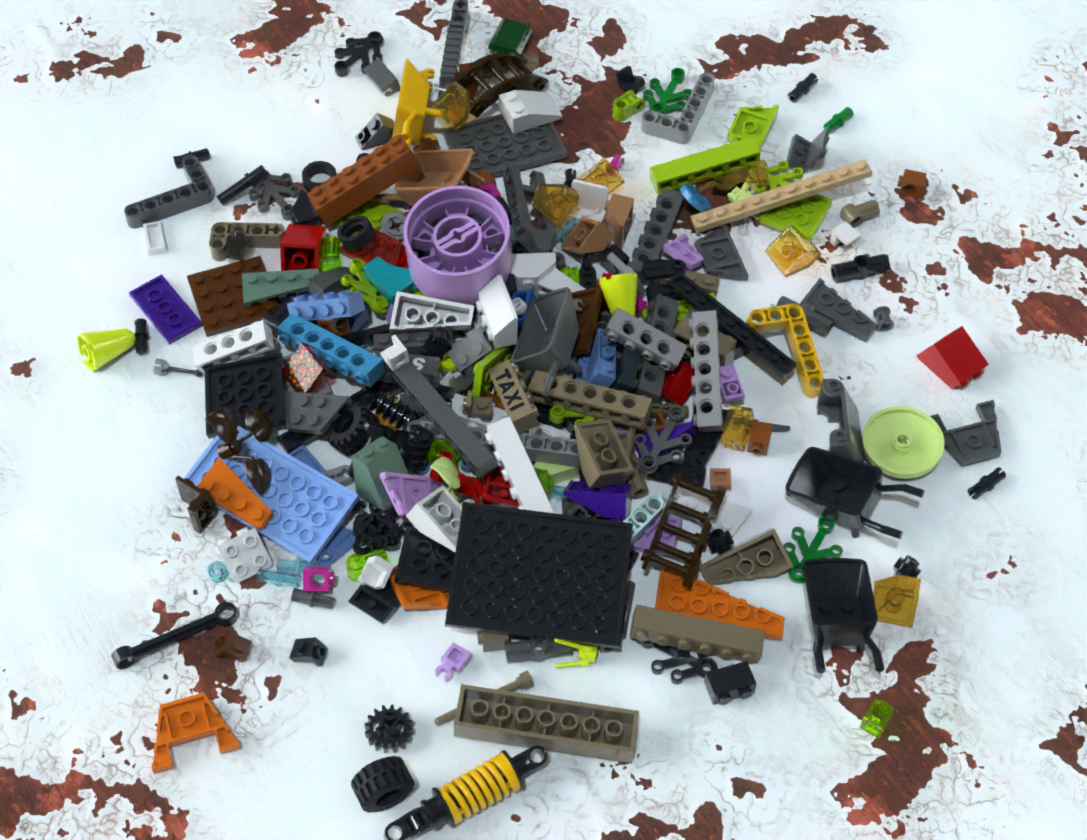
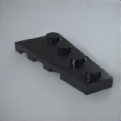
M707 406L702 412L709 413L713 408ZM694 407L693 414H697L696 407ZM722 409L723 431L699 433L697 426H695L697 435L692 438L691 446L685 448L682 464L706 468L734 416V411Z

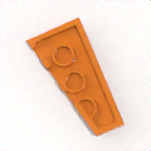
M220 458L216 460L197 486L200 489L205 488L209 491L212 503L260 531L265 528L274 515Z

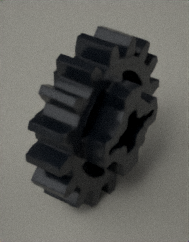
M374 509L371 510L370 514L364 511L363 517L358 515L357 521L353 522V536H355L356 542L361 541L362 547L369 545L368 548L371 550L373 546H376L377 550H380V546L388 548V543L394 544L395 539L398 538L399 525L396 523V518H390V513L383 515L382 510L375 513Z
M391 704L390 709H386L385 705H382V711L374 709V716H367L368 722L364 724L366 730L365 737L369 738L370 746L375 744L376 751L382 747L384 748V753H387L388 749L392 748V751L395 753L398 746L404 749V741L410 743L409 735H413V721L409 719L408 712L403 713L402 707L394 710L393 704ZM378 723L379 726L376 728V731L374 732V728ZM404 725L403 732L400 735L399 731L402 730V726Z

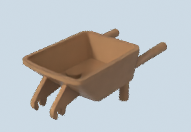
M472 149L417 151L413 154L422 167L395 184V190L399 194H378L370 199L369 202L404 200L409 206H414L417 201L434 190L448 186H467L460 181L473 182L476 186H479L481 182L482 186H484L486 180L468 169L474 156Z

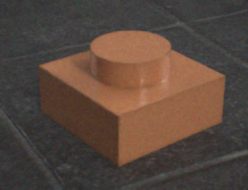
M710 468V490H717L719 484L727 487L726 490H731V468Z

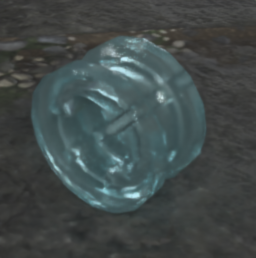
M215 561L208 566L207 572L211 581L220 583L227 578L228 571L223 562ZM220 569L221 574L216 575L215 570Z

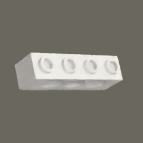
M261 320L209 341L201 342L193 346L192 349L194 365L205 375V367L249 359L273 350L275 347L272 329Z

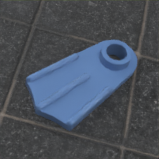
M340 526L317 557V563L320 566H331L349 552L355 542L353 530Z

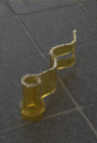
M757 160L753 163V168L738 167L725 176H719L714 172H707L696 177V181H701L705 178H715L721 183L710 181L698 188V192L709 187L730 190L740 182H758L760 187H766L769 185L767 162Z

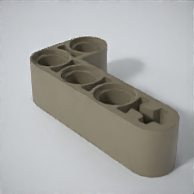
M217 222L211 228L209 240L212 258L219 262L226 260L230 247L280 248L285 228L278 223Z

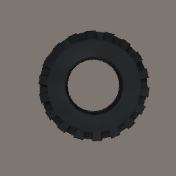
M351 401L349 406L345 404L338 412L340 416L324 434L329 444L348 457L360 451L367 441L368 434L362 429L364 420L376 425L379 424L377 416L362 403Z
M388 756L375 760L363 767L351 780V787L363 811L368 813L383 811L395 806L404 800L415 786L407 766L399 756Z

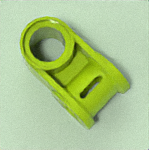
M629 90L614 100L612 117L616 121H625L644 108L645 100L637 97L633 90Z

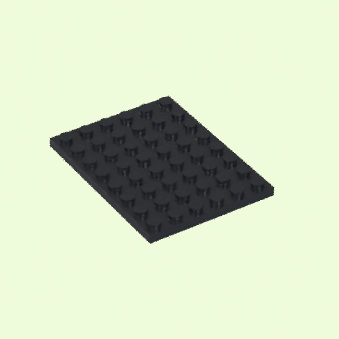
M463 502L445 627L553 641L554 639H561L577 644L619 649L633 523Z

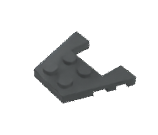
M994 400L976 405L975 409L982 421L947 430L939 414L930 416L941 428L944 436V448L962 466L1001 455Z

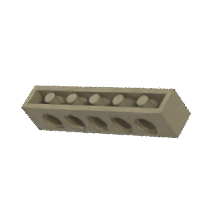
M535 371L528 387L534 402L549 406L560 405L565 410L600 419H611L612 422L645 430L652 412L651 398L558 375L554 377L549 396H543L541 392L549 372Z

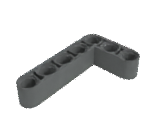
M187 155L182 159L185 177L189 184L125 207L124 213L130 228L143 227L142 224L160 221L212 202L214 196L211 182L195 155Z

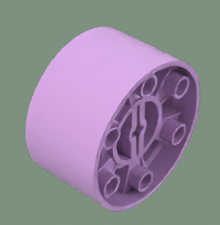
M448 186L428 193L417 201L409 211L403 230L409 271L414 284L425 296L474 305L478 301V292L497 275H501L504 283H506L512 269L510 224L505 209L493 196L474 187ZM503 243L498 253L488 250V247L497 248ZM415 249H419L423 253L430 252V255L418 259L414 252Z

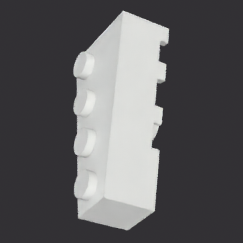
M397 291L389 333L430 331L438 326L452 329V331L470 330L474 306Z

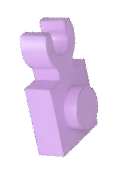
M453 642L441 657V663L443 664L435 669V676L438 677L440 673L446 672L447 675L444 677V682H449L452 678L453 670L459 673L470 660L471 653Z

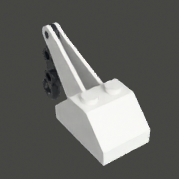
M555 252L512 254L510 274H514L515 277L514 291L531 289L535 296L539 297L564 287H568L571 293L597 287L596 270L590 263V259L592 257H599L602 262H605V257L600 252L586 253L579 269L578 284L556 268Z

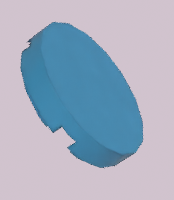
M685 183L680 188L685 199L697 210L705 212L711 209L710 202L705 196H701L698 193L697 188L689 183Z

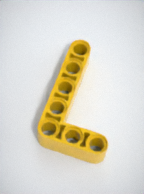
M788 304L752 310L746 324L758 333L785 329L793 360L797 363L796 370L802 390L809 398L817 397L824 377L802 307L798 304Z

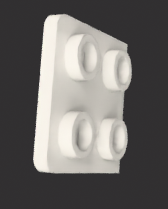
M574 179L571 187V203L566 212L565 221L578 223L582 217L600 221L603 224L607 212L604 211L608 200V187Z
M245 527L236 532L238 536L232 539L226 536L218 540V545L214 547L217 555H221L235 583H239L272 566V561L255 528L249 530L248 527Z

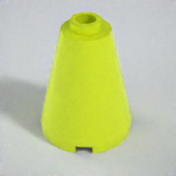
M633 273L612 275L609 280H606V277L600 278L599 284L611 316L618 307L635 317L637 273L634 275Z
M127 328L84 332L77 336L80 355L84 354L86 360L83 362L91 371L99 369L130 349L135 342L133 332Z

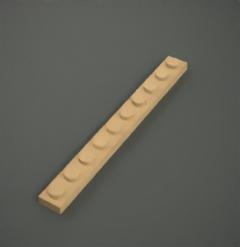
M865 159L692 215L690 216L691 223L696 233H700L871 177L872 170Z

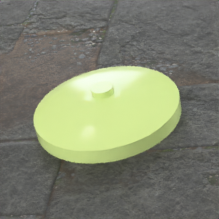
M893 406L882 409L869 418L863 429L861 441L863 452L867 460L873 466L879 467L882 473L903 479L920 477L932 471L941 460L944 451V436L941 428L934 419L918 409L907 406Z

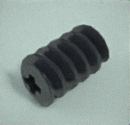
M388 391L383 395L380 392L374 398L369 410H376V415L378 416L383 414L382 418L384 420L390 418L389 423L391 425L396 423L397 429L403 427L404 432L407 429V425L413 420L416 410L413 409L408 412L409 405L401 408V400L395 404V396L388 399Z
M414 424L410 425V427L415 431L407 433L412 439H405V443L409 447L403 446L402 448L407 454H401V457L404 460L406 469L419 471L424 467L425 455L429 453L430 440L434 438V434L427 428Z

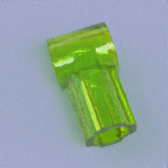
M335 236L324 238L323 256L320 257L321 273L341 267L340 240Z
M381 549L363 556L359 554L350 555L346 560L347 577L352 581H359V576L368 557L377 555L388 561L385 550Z

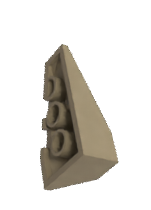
M770 528L698 567L706 583L714 585L776 576L792 568L793 565L776 530Z

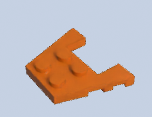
M397 566L393 568L388 580L403 610L447 608L449 592L443 593L439 590L395 583Z
M204 692L160 705L156 730L157 738L154 745V760L152 762L154 774L174 768L169 747L215 734L220 754L241 749L239 741L231 733L229 727L224 723Z

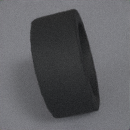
M325 161L309 163L302 171L303 186L307 192H311L314 187L320 186L326 181L316 183L309 179L316 174H326L330 177L336 176L335 167Z
M365 216L349 218L342 223L337 231V237L344 248L349 251L364 248L375 236V229ZM361 230V231H360L358 234H356L355 236L350 237V236H351L353 233H355L356 231Z

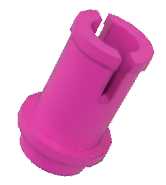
M616 154L612 161L605 166V173L608 176L613 177L618 174V169L624 163V158L618 161L621 155Z

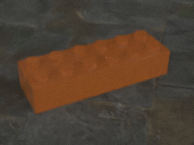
M400 134L392 137L386 144L375 148L367 156L361 157L353 165L344 168L336 176L330 177L322 185L314 187L307 195L316 212L328 227L422 166Z

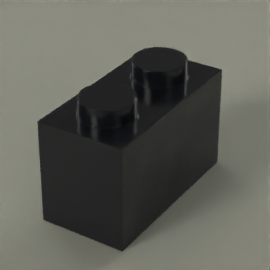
M747 661L705 673L704 684L713 705L719 703L724 705L733 699H745L755 693L756 681Z

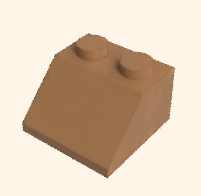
M613 193L611 199L607 200L604 211L607 212L604 217V223H606V228L615 235L612 241L622 250L633 223L634 198Z
M582 217L560 247L578 254L604 251L605 248L610 246L615 235L600 221Z

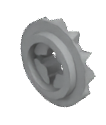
M398 212L386 214L380 225L382 234H385L387 239H394V241L403 240L406 216ZM392 223H394L395 226L400 225L398 231H396V229H390L392 228Z

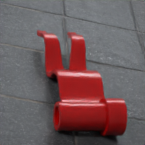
M442 451L439 458L447 457L452 460L453 455L448 451ZM431 469L430 478L436 482H444L439 473ZM458 470L457 477L460 479V487L454 491L471 496L477 504H481L479 494L485 500L500 503V499L486 493L483 483L479 479L466 476Z

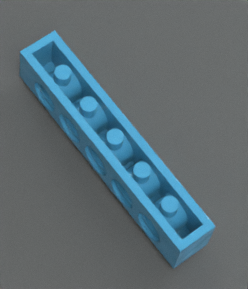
M293 313L277 327L279 340L284 345H289L300 353H307L313 360L321 361L327 367L340 371L344 376H349L360 384L372 387L386 372L382 358Z

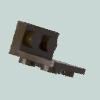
M177 476L175 480L181 500L189 504L187 509L193 529L201 534L216 518L211 494L205 488L200 489L195 486L190 479H183Z

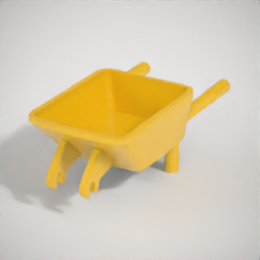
M406 59L392 137L401 134L410 148L412 143H417V141L431 137V140H436V135L422 132L425 116L440 117L441 110L427 108L429 92L432 90L433 85L432 82L427 80L434 78L435 70L428 68L419 72L409 59Z

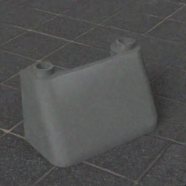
M822 379L816 405L817 415H821V413L826 415L828 423H838L839 429H835L830 433L828 451L864 462L857 406L841 381L837 379Z

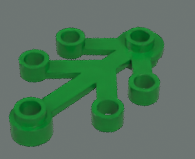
M682 68L672 69L671 82L665 92L660 85L659 79L653 78L650 80L649 87L656 91L660 101L656 102L653 97V91L645 90L643 92V99L649 102L651 106L649 110L662 114L674 110L678 112L683 111L686 102L679 99L688 101L692 90L684 89L681 92L672 94L676 86L685 79V71ZM679 100L675 104L666 105L668 102Z
M825 517L819 518L817 524L818 532L809 547L804 537L803 528L794 527L792 529L791 537L797 541L803 556L801 562H799L795 554V545L791 542L783 545L793 565L788 572L789 578L793 582H805L803 574L804 561L827 557H841L843 549L839 545H832L830 548L818 550L826 534H830L834 530V520Z

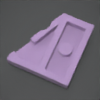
M687 235L664 244L662 251L673 259L684 261L687 269L692 270L702 265L704 258L697 252L694 245H689V237Z
M661 516L655 521L653 526H650L644 532L645 535L638 542L635 541L633 543L634 551L643 552L645 548L649 550ZM666 516L664 521L678 528H681L683 523L682 518ZM661 530L657 541L675 548L678 536ZM657 549L653 550V554L672 557V555Z

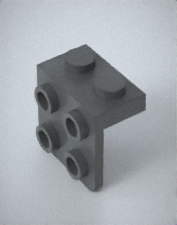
M825 128L812 142L795 134L792 137L786 160L789 166L802 168L803 174L809 168L812 169L819 159H823L827 152L825 148L830 139L828 136L830 130Z

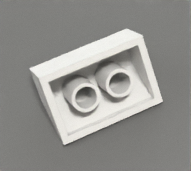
M497 275L478 292V301H476L477 312L482 314V325L487 328V339L489 342L492 341L494 349L517 344L518 334L517 314L502 276Z

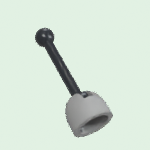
M158 358L155 360L154 374L164 375L171 370L195 374L197 377L202 376L198 369L190 370L171 367L166 360Z

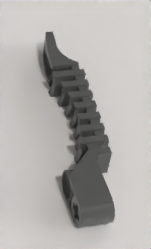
M455 0L453 3L451 20L447 28L442 68L440 70L441 76L439 77L436 109L452 110L455 95L448 92L444 86L458 73L461 47L469 20L467 0Z

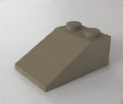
M611 419L575 423L574 429L581 470L589 488L624 484L633 473L634 468Z

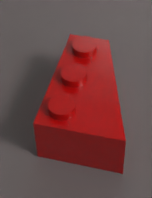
M498 466L487 474L484 490L501 501L498 504L481 498L482 504L518 509L520 505L517 499L513 500L509 488H511L509 481L505 482L501 473L503 468Z

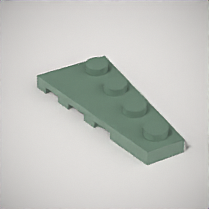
M319 269L242 273L244 308L251 306V303L259 302L261 304L268 302L270 298L278 297L280 299L293 292L299 294L309 291V281L319 275Z

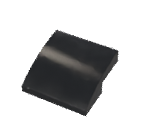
M389 580L384 588L378 590L366 584L364 586L360 585L348 601L381 624L386 623L401 607Z

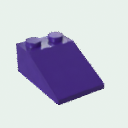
M570 481L563 491L564 496L605 518H610L612 521L626 519L631 509V484H618L590 489L587 482Z

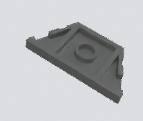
M726 224L719 226L714 231L710 230L704 237L695 241L694 246L697 252L704 258L702 266L706 274L748 280L749 275Z
M285 391L286 428L290 432L324 435L330 428V425L340 416L338 412L345 404L349 406L352 400L348 396Z

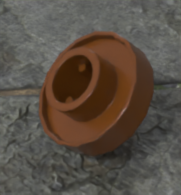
M431 137L419 140L417 141L418 145L413 147V151L415 153L424 150H437L436 148L440 146L438 139L431 140Z

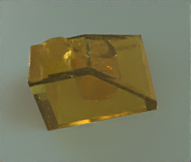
M455 81L430 107L441 110L440 117L456 131L468 119L470 93Z
M606 157L576 178V180L608 187V195L625 182Z
M539 184L531 204L560 227L577 205L579 195L566 184Z
M791 224L765 250L766 254L785 277L809 268L821 255V252L813 242Z
M896 575L875 581L873 596L878 621L912 628L921 579Z

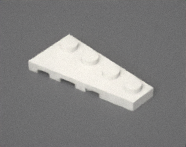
M670 485L661 495L664 503H667L673 488ZM681 487L677 488L672 500L702 513L704 511L708 513L712 503L708 501V498ZM723 499L716 518L710 519L709 523L712 524L710 530L722 529L724 532L729 530L731 536L734 537L752 514L753 509ZM691 518L692 520L703 526V524H701L699 520Z

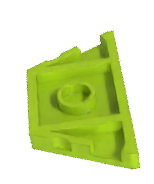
M773 105L772 108H763V106L740 107L729 129L727 139L732 143L753 137L759 150H761L779 110V105Z
M367 201L340 218L339 226L351 217L365 216L375 229V233L381 230V221L386 214L398 212L404 215V212L378 201ZM361 230L356 231V232L353 233L350 237L355 236V235L358 234Z

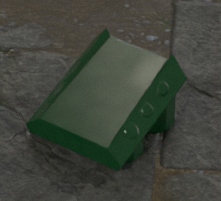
M505 17L500 21L488 48L504 52L505 54L515 52L522 55L524 47L530 44V35L533 29L529 22L525 24L509 20Z

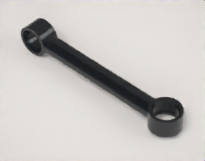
M222 602L217 605L215 612L134 647L122 646L117 648L111 654V658L117 669H127L134 665L138 658L218 624L223 627L232 626L238 619L236 606L231 602ZM224 610L234 612L230 618L223 619L219 617V614Z

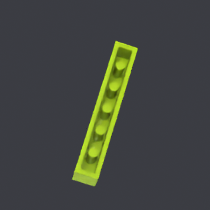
M753 137L741 139L650 167V180L657 195L662 194L664 188L675 190L681 188L685 183L692 185L760 164V150Z

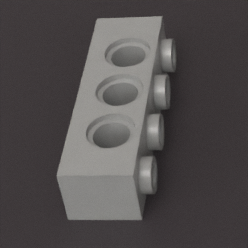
M618 307L602 333L609 340L619 342L625 348L640 353L645 360L653 361L659 364L662 369L671 372L678 366L687 348V345ZM623 329H627L630 335L626 334ZM641 338L645 339L648 344L642 343ZM658 348L663 349L665 354L660 353Z

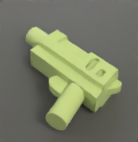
M745 180L741 189L736 186L731 193L727 194L728 200L732 203L751 197L752 194L748 190L752 182ZM758 213L749 216V218L753 217L756 221H759L761 214Z

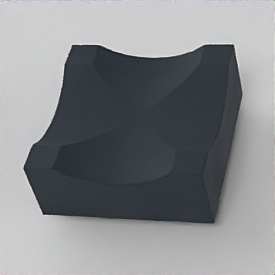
M628 348L623 351V355L616 359V380L609 388L619 391L623 390L628 393L636 388L638 382L636 376L641 366V362H639L640 353Z

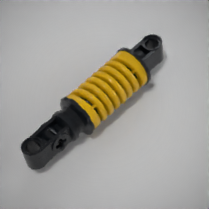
M535 745L512 758L505 750H502L498 755L490 758L489 761H484L482 765H477L474 769L468 770L467 773L460 774L459 778H453L451 783L445 782L443 788H432L433 797L420 801L421 807L409 811L401 816V818L387 825L383 833L384 840H393L388 835V831L391 828H397L400 831L401 837L397 840L414 838L430 827L435 831L443 823H447L453 828L456 824L462 822L463 817L461 814L469 818L471 812L476 814L479 812V808L484 810L487 804L493 805L494 799L500 801L502 795L505 797L509 796V790L513 792L523 790L522 777L539 769L547 761L548 754L546 749L540 745ZM531 753H539L541 762H533L530 757Z

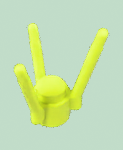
M554 639L556 643L579 649L578 658L582 659L581 661L555 664L556 668L588 667L589 662L595 663L597 646Z

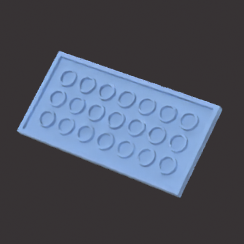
M238 425L237 430L239 433L236 440L250 432ZM253 435L241 442L242 450L238 455L253 456L254 459L261 458L268 464L272 477L263 495L260 496L246 476L244 463L247 459L233 460L231 457L221 460L274 514L262 531L256 529L257 533L312 565L359 501L360 496L266 441L258 442ZM216 436L184 479L188 478L195 486H198L216 460L220 458L217 453V447L224 441ZM213 503L215 508L251 529L255 528Z

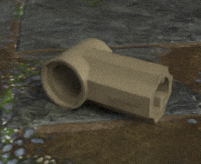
M870 200L856 206L852 203L847 204L840 211L843 219L853 228L861 225L864 220L880 214L879 204L876 200Z

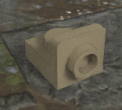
M468 391L467 398L463 399V410H467V418L492 419V397H472V391Z

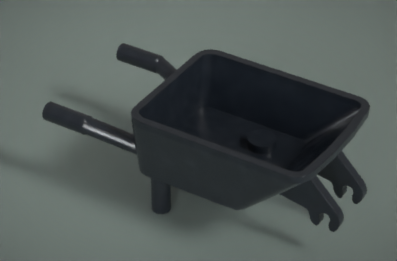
M809 447L794 467L785 487L786 494L789 497H794L817 515L851 526V536L853 538H858L860 536L859 529L867 526L882 534L901 539L903 531L881 525L869 519L881 497V493L902 491L923 498L925 490L907 484L882 485V470L879 467L817 447Z
M822 558L804 561L803 574L814 633L812 650L814 652L817 672L824 673L826 671L822 652L823 646H856V651L861 653L864 652L866 644L872 651L875 670L877 672L884 671L881 650L871 639L878 616L867 563L862 559Z

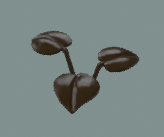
M219 409L210 413L205 420L211 425L217 436L224 441L217 447L219 457L224 460L231 457L233 460L247 459L244 463L246 476L260 496L263 495L272 477L268 464L261 458L254 459L253 456L238 454L242 450L241 442L254 435L258 442H265L270 438L272 424L269 417L259 409L249 410L245 416V423L251 432L236 440L239 431L237 430L238 419L235 414L228 409Z

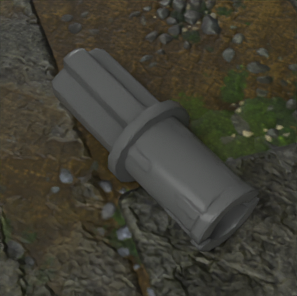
M294 588L291 595V601L308 604L309 607L315 605L331 609L335 603L334 597L317 594L316 591H303L302 589Z

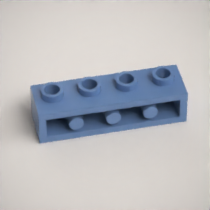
M350 290L341 291L337 294L335 292H328L323 295L316 293L308 297L299 295L294 297V301L287 303L289 314L293 313L307 321L351 317L365 310L361 291L350 292Z

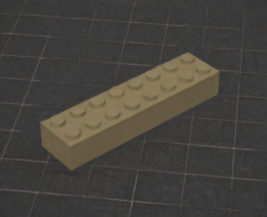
M461 684L454 720V736L527 748L540 745L547 751L632 763L639 711Z

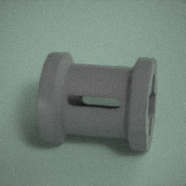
M880 306L873 311V315L877 319V329L881 332L889 331L894 326V322L890 318V308L887 306Z

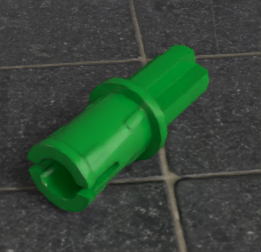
M846 107L840 113L834 114L832 119L824 124V129H829V133H831L837 127H842L845 121L853 117V110L850 107Z

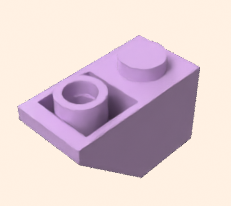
M734 364L720 367L722 400L727 402L745 398Z

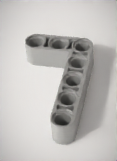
M706 72L699 76L679 118L651 110L645 111L642 114V132L678 144L689 143L713 94L714 75Z

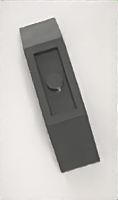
M486 355L464 370L465 374H461L457 378L450 371L444 375L439 373L432 379L433 388L438 393L451 396L462 392L474 381L475 374L473 369L475 364L485 358Z

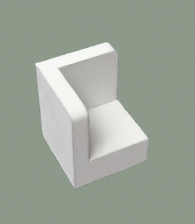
M844 222L832 229L830 243L836 246L843 242L846 246L851 244L854 248H857L861 235L850 224Z
M396 335L391 336L393 346L380 353L392 371L410 362L407 349Z
M377 555L368 557L359 576V581L375 590L385 587L395 565Z

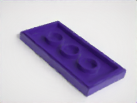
M162 274L129 292L131 299L169 345L203 326L201 320Z

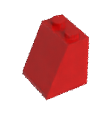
M289 224L280 242L281 271L319 269L320 274L326 248V226Z
M960 326L916 355L925 366L951 389L957 386L960 388L970 383L969 378L972 376L974 379L984 373L983 369L989 365L963 326Z

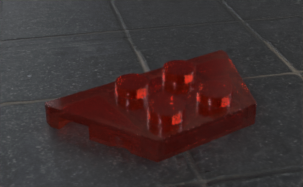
M375 229L373 240L364 248L349 251L344 246H341L338 250L340 254L350 259L359 258L366 264L379 256L385 262L398 267L401 264L404 245L403 242Z

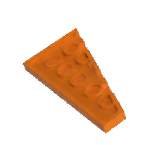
M661 566L655 604L656 609L765 631L764 638L782 641L785 617L762 607L757 608L747 603V600L730 596L729 592L700 579H693L690 588L682 585L684 577H681V574Z

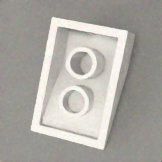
M513 90L499 95V111L513 134L562 119V114L548 92Z
M442 485L416 503L406 517L419 532L456 552L462 506Z

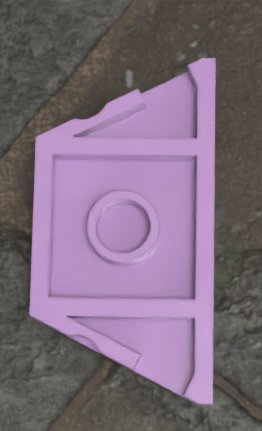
M382 472L379 474L398 516L406 517L416 503L445 483V481L436 482L427 476Z

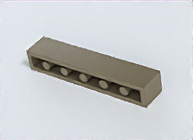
M636 605L632 617L630 638L642 642H654L661 646L678 647L681 650L697 651L704 655L721 656L724 659L747 661L748 664H758L763 652L765 631Z

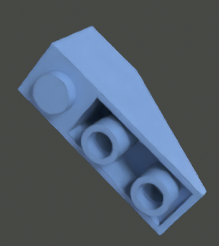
M598 328L586 371V381L609 388L616 380V342L609 340L606 335L602 334L604 330Z

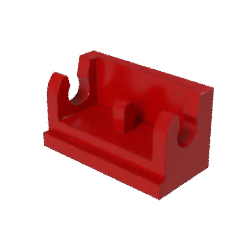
M680 360L673 372L668 371L665 375L661 396L682 406L692 389L691 376H695V369H691L690 364Z

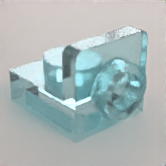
M575 217L572 221L567 222L564 227L555 223L557 234L553 238L557 242L563 243L579 222V219Z

